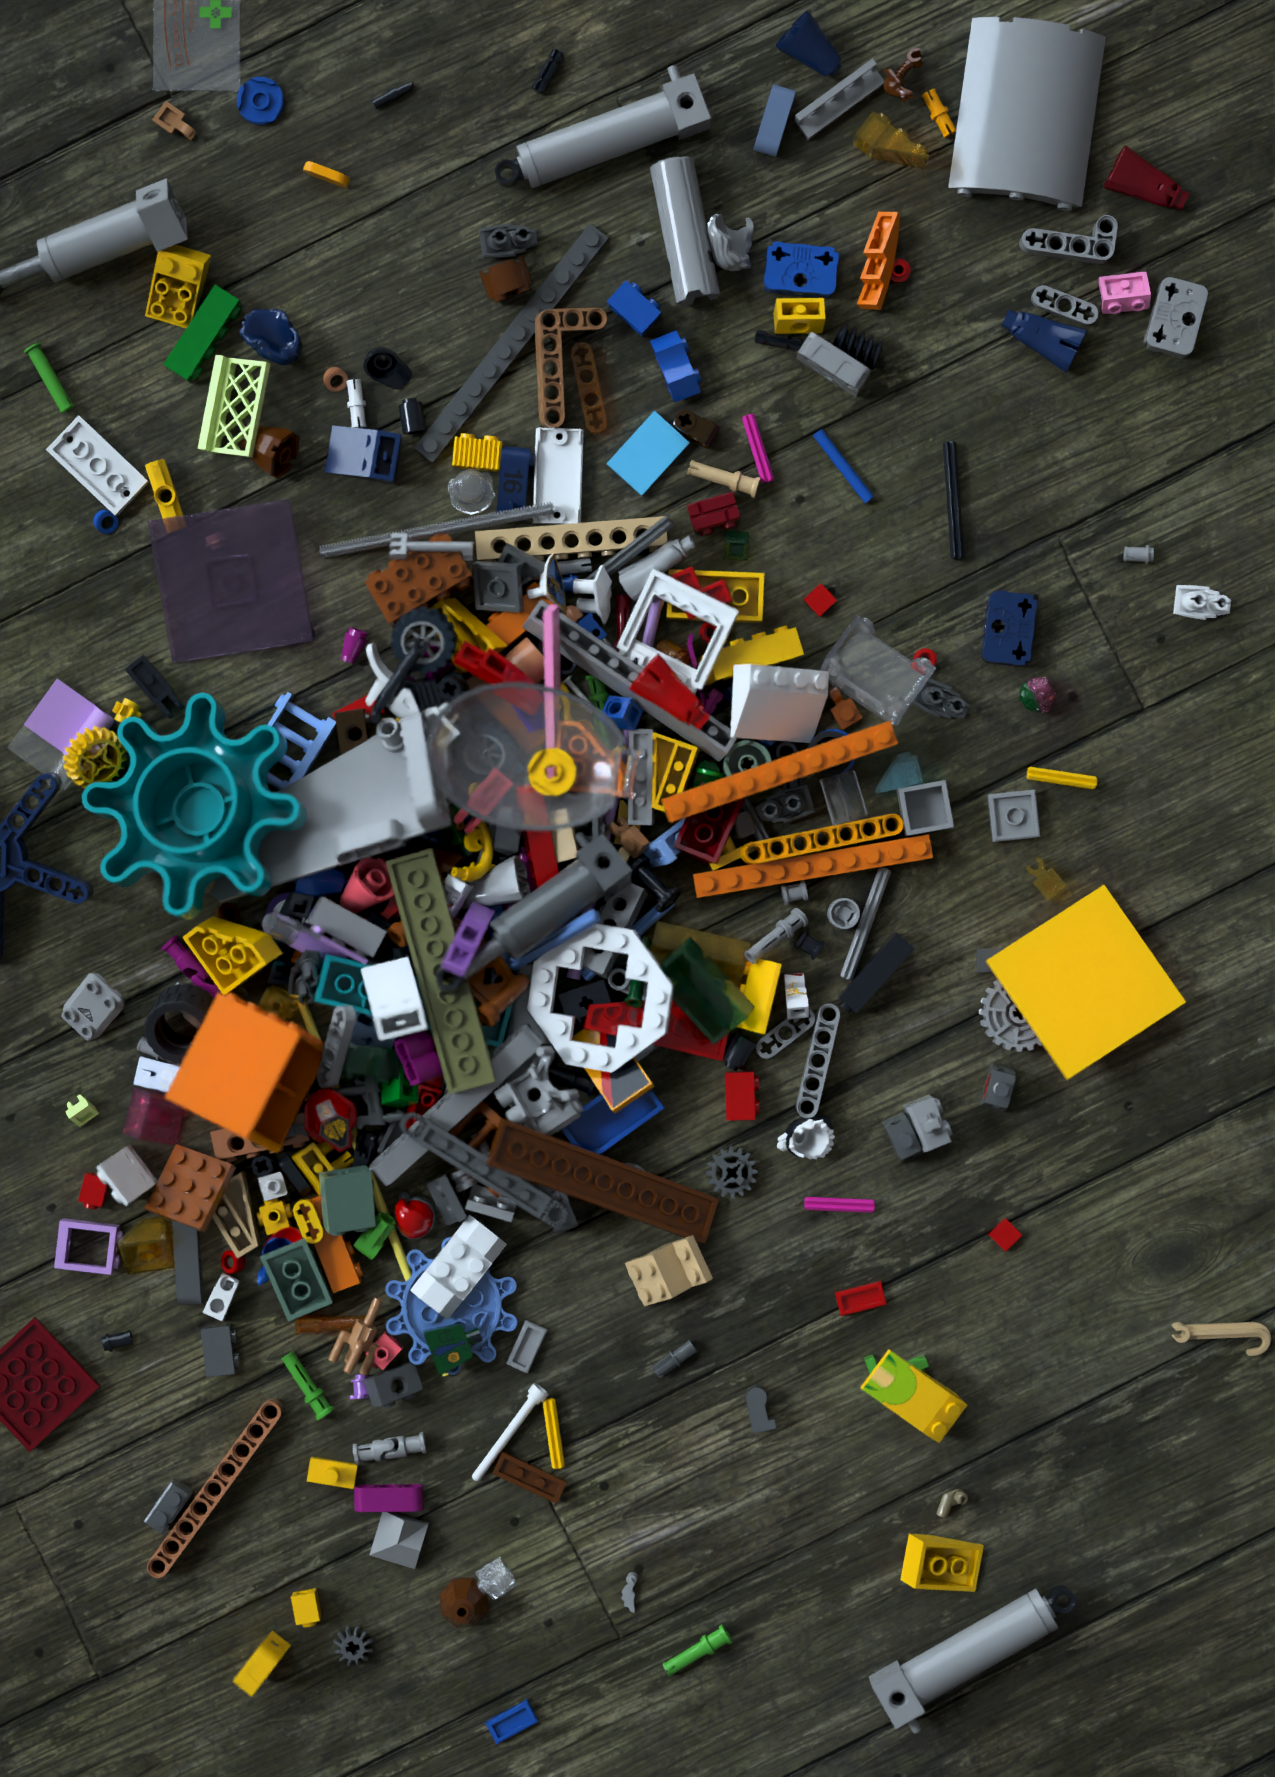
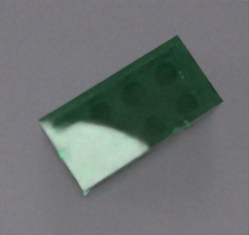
M688 937L659 962V967L674 984L672 1000L713 1044H716L731 1029L733 1030L748 1018L755 1006L709 956L706 958L702 956L704 951L691 937Z

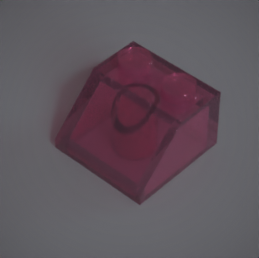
M134 1087L122 1133L138 1140L176 1145L186 1108L165 1098V1093Z

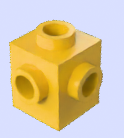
M277 1197L264 1201L265 1205L259 1207L260 1212H257L260 1226L265 1227L267 1235L276 1233L286 1227H292L290 1218L293 1217L290 1203L286 1204L285 1199L278 1201ZM272 1212H276L278 1218L273 1217Z

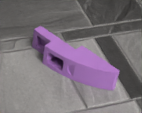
M472 902L441 965L442 968L461 977L464 976L495 910L478 902Z

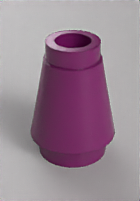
M350 627L349 631L345 633L341 660L354 664L368 641L366 639L368 633Z

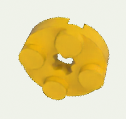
M547 748L537 752L528 765L529 779L532 787L537 792L546 796H560L571 789L576 780L577 767L572 757L558 748ZM554 765L557 766L558 776H553L549 779L546 769L548 767L553 768Z

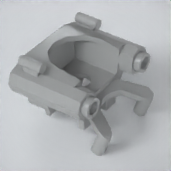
M543 1046L536 1049V1052L497 1086L498 1090L495 1091V1096L503 1107L508 1105L513 1107L506 1111V1115L511 1122L519 1125L524 1123L527 1128L552 1136L579 1118L584 1109L577 1100L580 1097L577 1090L559 1091L551 1084L548 1069L552 1059H554V1050L551 1046ZM532 1088H538L541 1091V1097L536 1102H532L528 1098V1093ZM562 1101H567V1102L564 1103L563 1105H561L560 1103H558V1102H562Z

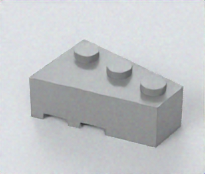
M318 897L309 913L308 919L305 921V923L311 925L310 929L312 931L315 925L324 930V932L321 931L320 935L323 936L326 933L332 936L331 941L342 947L346 944L354 948L353 953L364 959L367 955L370 957L374 956L386 934L385 930L324 897Z

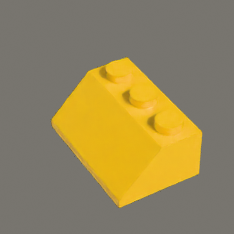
M759 959L755 964H752L746 960L743 974L747 975L745 984L740 985L738 998H742L740 1008L735 1007L732 1021L736 1022V1027L765 1034L782 964L764 959Z

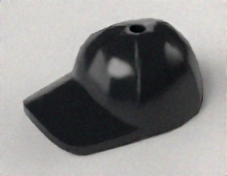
M375 347L365 357L363 367L366 374L373 380L390 388L400 389L412 378L413 373L411 369L401 360L396 352L389 348Z

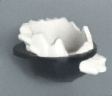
M825 1115L814 1118H798L791 1122L784 1134L778 1138L777 1148L781 1151L788 1150L796 1157H807L808 1159L824 1158L832 1150L830 1146L834 1145L833 1123Z

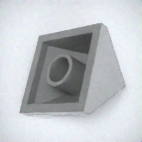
M382 1512L370 1556L415 1569L429 1523L395 1512Z

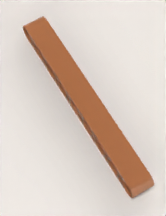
M271 1398L263 1403L147 1564L148 1573L152 1577L161 1578L167 1574L283 1413V1405L279 1400ZM266 1406H275L277 1408V1415L269 1416L265 1411ZM255 1424L260 1425L263 1428V1434L260 1436L255 1435L251 1430L252 1426ZM238 1445H247L249 1447V1454H240L238 1452ZM224 1464H233L235 1473H226L224 1471ZM210 1483H218L221 1486V1492L213 1493L210 1490ZM196 1503H205L207 1511L204 1513L199 1512L196 1509ZM182 1522H190L193 1525V1531H184ZM168 1541H176L179 1545V1550H170ZM154 1561H163L165 1564V1569H156L154 1567Z

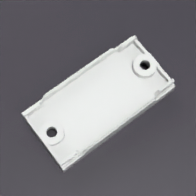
M79 415L46 449L115 516L119 515L143 488L148 485L149 481ZM73 437V441L68 443L67 438ZM126 490L130 492L128 497L124 496Z
M536 428L534 507L535 504L541 506V503L544 505L545 502L547 505V502L550 504L551 501L554 505V513L559 512L560 518H554L552 514L539 516V518L533 517V524L562 525L581 523L583 429ZM562 434L563 438L561 440H558L556 438V435Z

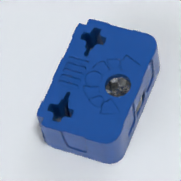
M773 242L772 246H768L766 253L763 284L765 291L772 294L824 299L832 297L836 288L838 252H834L835 248ZM776 251L781 252V256H784L781 257L780 261L776 260V256H772L776 255ZM824 256H828L830 261L827 266L823 265L824 262L822 260ZM798 277H801L802 280L806 282V284H803L802 287H798L797 283L793 281H796Z

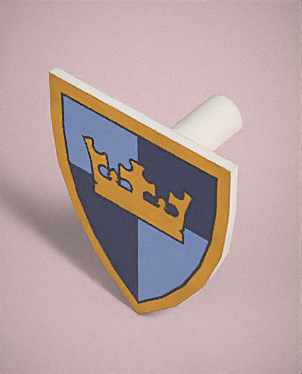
M551 554L545 564L544 572L539 573L540 587L528 590V597L534 599L546 596L555 605H559V609L562 612L566 613L562 575L555 555Z

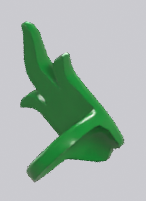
M704 760L696 768L694 783L690 789L700 786L701 782L709 783L718 780V778H724V774L720 772L715 762L709 763Z

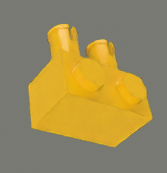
M311 1142L290 1157L318 1195H321L319 1172L349 1168L354 1162V1158H350L344 1163L345 1160L352 1156L348 1151H345L343 1155L329 1163L325 1156L333 1148L326 1142H319L318 1144Z

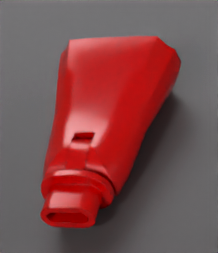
M658 653L646 665L628 689L660 707L674 718L686 723L688 726L692 724L698 730L701 729L710 717L703 710L704 706L697 696L679 679Z

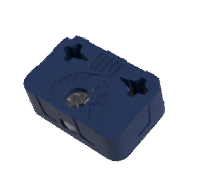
M1001 590L990 594L987 600L981 658L984 662L1022 667L1030 661L1037 610V600L1033 599L1034 595ZM1026 601L1025 604L1030 609H1027L1023 614L1022 608L1018 607V605ZM996 621L999 622L1000 626H1003V630H1000L998 633H995V629L991 627ZM1018 646L1020 652L1024 653V656L1020 657L1019 660L1016 659V655H1012V652L1017 650Z

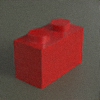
M754 1071L725 1072L727 1121L755 1120V1114H760L759 1100H755V1090H759V1076H754Z

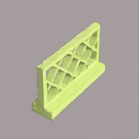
M220 355L215 356L198 449L211 454L253 457L270 363L228 358ZM236 365H240L243 372L235 378ZM257 367H261L260 376L254 380L251 373ZM247 377L251 385L242 391L239 383ZM235 388L239 395L231 402V391ZM254 390L256 398L250 404L246 396ZM243 401L246 408L238 415L234 407ZM231 411L234 419L226 425L227 414ZM250 414L252 417L251 423L245 427L242 419ZM238 424L242 432L233 438L230 430ZM226 435L230 442L224 448H221L222 438ZM245 437L247 440L246 450L241 451L237 443Z

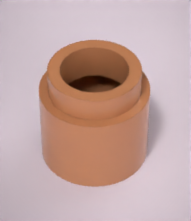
M527 637L504 656L522 670L536 685L545 678L544 656Z

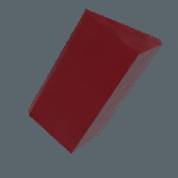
M740 798L686 817L673 847L699 862L718 864L745 798Z

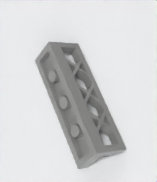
M873 58L795 115L794 122L807 140H810L884 85V80L876 70L877 64Z
M653 729L629 730V769L631 771L630 795L628 796V825L655 826V809L652 808L653 732L656 733V731Z

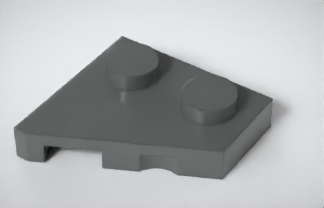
M509 543L506 544L498 560V563L520 564L522 585L529 582L539 573H543L546 564Z

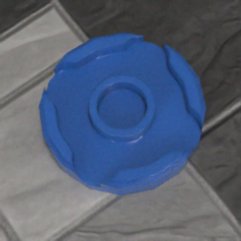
M254 77L240 87L237 94V106L240 114L247 122L254 125H268L281 116L284 109V96L281 88L275 81L266 77Z

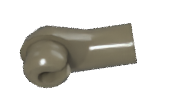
M955 1489L945 1493L942 1496L936 1514L947 1518L951 1506L960 1503L962 1505L965 1504L968 1500V1495L962 1489Z

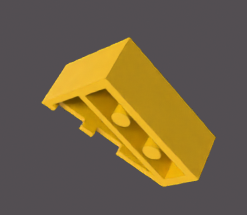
M456 598L441 600L429 608L430 610L432 608L439 610L438 613L441 615L444 613L448 617L447 620L452 622L455 627L454 632L457 634V645L451 657L452 662L465 640L487 652L488 648H491L499 653L508 646ZM437 632L436 634H437L438 638H439L440 641H441L440 635H439V633ZM454 663L455 667L463 673L469 672Z
M654 732L652 808L665 813L661 799L686 791L700 749Z

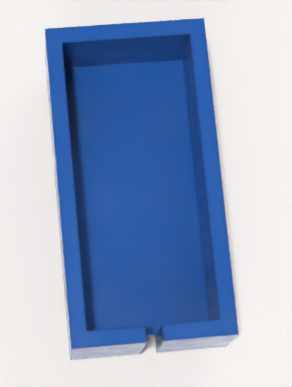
M651 1089L617 1113H614L600 1093L582 1106L584 1109L581 1112L582 1115L562 1128V1131L573 1145L601 1154L664 1109V1106Z

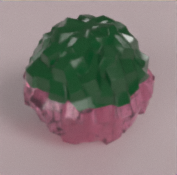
M1031 677L1028 681H1025L1020 688V696L1018 697L1024 704L1025 709L1038 713L1049 711V708L1057 700L1047 677Z

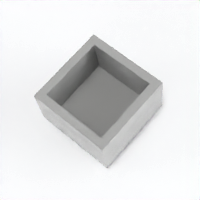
M946 780L896 789L900 814L903 820L904 836L954 827Z

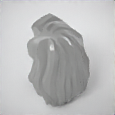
M722 214L711 216L708 222V235L714 261L721 269L729 270L730 272L751 269L748 252L752 247L754 229L750 218H746V227L737 231L731 230L724 224Z

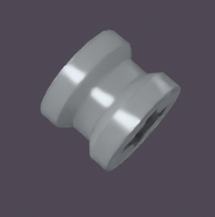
M461 1169L449 1175L450 1180L454 1181L456 1185L455 1190L457 1193L478 1183L477 1179Z

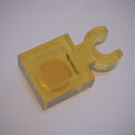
M1036 857L1035 860L1039 865L1038 869L1032 870L1029 865L1025 866V869L1029 874L1037 877L1032 883L1044 898L1049 901L1067 885L1052 867L1045 871L1044 862L1039 857Z

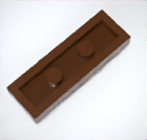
M502 1451L492 1472L493 1475L555 1504L558 1503L567 1484L566 1480Z

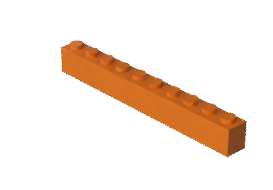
M886 721L661 799L668 822H673L896 745L898 742L891 721Z
M928 834L693 874L696 897L699 898L933 858Z

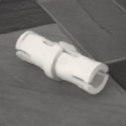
M353 379L346 381L349 394L347 407L350 408L351 427L358 428L357 419H359L360 428H366L364 412L366 401L363 400L362 380L355 379L356 389H354Z

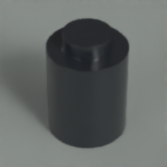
M416 398L402 400L403 404L398 405L403 435L425 432L426 425L422 402H417Z
M736 1033L724 1054L723 1059L726 1060L724 1065L734 1071H737L738 1068L744 1069L757 1044Z

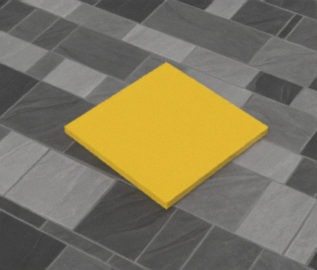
M1105 885L986 960L987 965L1066 1080H1069L1186 1003Z

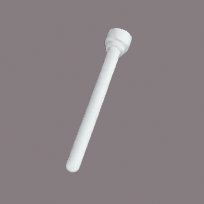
M533 1383L530 1387L527 1401L473 1473L472 1478L474 1481L481 1480L536 1404L539 1405L540 1402H544L549 1393L541 1386Z

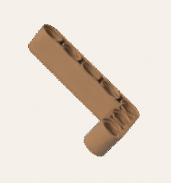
M600 308L548 309L536 315L535 342L539 420L542 426L546 428L559 427L565 419L561 332L594 331L603 328L607 323V315L604 310ZM591 313H595L599 318V323L596 326L590 323L589 317ZM545 314L552 318L551 327H546L543 324L542 320ZM568 314L574 315L576 319L573 327L569 326L566 322ZM547 338L553 342L552 351H547L544 348V341ZM548 362L553 364L555 368L552 376L545 372V365ZM549 386L554 388L556 392L553 400L546 396V390ZM550 410L555 412L557 416L554 424L547 420V414Z

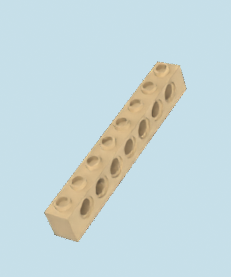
M665 516L475 531L477 561L497 562L501 554L494 551V545L497 542L503 541L518 548V543L523 539L531 542V548L526 553L541 561H545L544 557H549L551 554L555 555L556 560H566L568 555L578 554V558L592 557V553H601L602 556H614L616 551H621L634 541L636 534L640 530H648ZM616 532H622L626 535V540L622 544H616L612 539L613 535ZM667 532L645 549H649V552L653 553L667 543ZM592 534H599L603 540L600 545L593 546L589 543V537ZM575 536L578 538L579 543L576 547L569 548L565 544L566 538ZM548 537L555 541L554 547L550 550H546L541 546L542 540Z

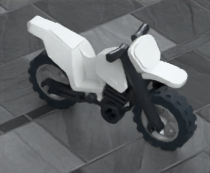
M427 607L414 608L398 620L391 634L393 654L396 659L398 658L401 661L397 664V669L394 673L384 665L374 643L368 644L367 656L377 676V680L365 702L370 707L374 700L376 701L372 707L370 717L373 723L379 722L385 706L389 707V710L400 720L417 713H424L437 753L447 803L450 805L453 796L445 775L452 759L455 761V768L457 771L460 770L463 778L470 779V782L474 784L477 782L482 783L494 768L505 777L508 775L517 759V744L514 742L513 734L510 735L508 732L509 729L505 726H500L499 722L494 720L489 722L488 719L478 721L462 695V690L466 684V676L461 670L451 669L444 677H441L440 674L420 679L410 676L412 672L420 671V674H427L431 671L432 673L436 672L441 667L443 668L451 659L457 645V634L454 632L455 627L452 622L447 620L448 617L444 613L441 615L438 613L439 610L434 608L432 610L427 609ZM421 624V632H416L412 627ZM425 625L433 627L434 630L430 633L427 632ZM408 632L416 637V639L407 642ZM438 632L441 641L433 640L435 637L434 634ZM429 644L440 646L439 651L434 654ZM427 650L429 656H421ZM458 734L452 747L451 740ZM499 745L502 753L494 752L492 749ZM490 756L501 758V760L495 766ZM474 757L477 765L474 764L470 758ZM486 762L490 766V768L480 767L481 765H485Z

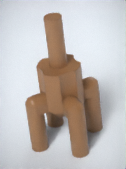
M374 1297L365 1319H357L351 1333L345 1330L340 1332L328 1358L331 1362L337 1363L345 1344L348 1343L350 1347L344 1359L346 1362L344 1372L348 1374L353 1373L363 1351H368V1355L359 1372L368 1376L375 1359L374 1353L379 1345L372 1342L377 1332V1327L373 1322L383 1303V1300L379 1297Z

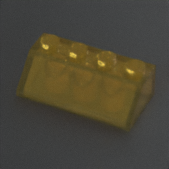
M657 921L650 952L659 963L662 971L739 989L747 960L744 953L749 950L750 943Z

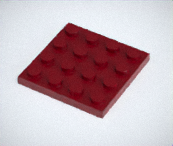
M36 1316L0 1349V1421L30 1452L100 1387V1384Z

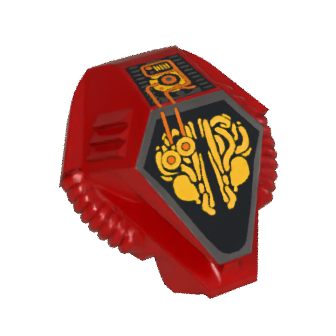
M320 1089L310 1095L304 1107V1130L315 1141L320 1143L326 1142L339 1152L352 1147V1129L356 1126L357 1122L355 1104L336 1090Z

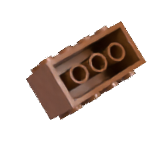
M438 533L429 539L430 542H452L448 533L445 535ZM408 551L410 555L407 556V559H394L388 563L389 568L381 572L377 569L367 575L368 580L364 583L392 628L410 610L414 608L420 609L421 607L429 609V606L434 603L449 599L451 597L450 594L456 590L461 592L472 585L473 576L459 552Z

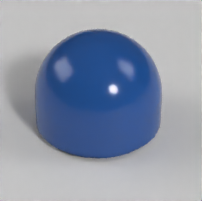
M103 509L95 514L93 523L99 532L111 534L117 529L119 520L110 510ZM110 516L112 518V525L109 528H103L101 525L103 518Z

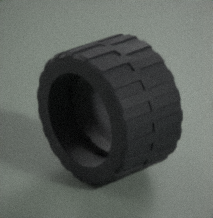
M176 984L166 988L157 997L144 1024V1034L149 1047L162 1059L174 1064H182L195 1037L182 1036L173 1031L167 1024L164 1014L170 1011L186 1012L196 1018L202 1026L216 998L210 992L197 985Z

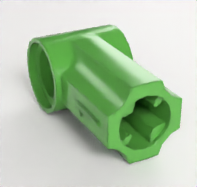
M381 1211L375 1218L376 1227H370L369 1230L364 1231L353 1246L371 1260L377 1255L384 1245V1240L396 1225L394 1218L390 1214Z

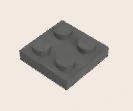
M475 561L472 564L476 610L517 613L523 610L520 564Z

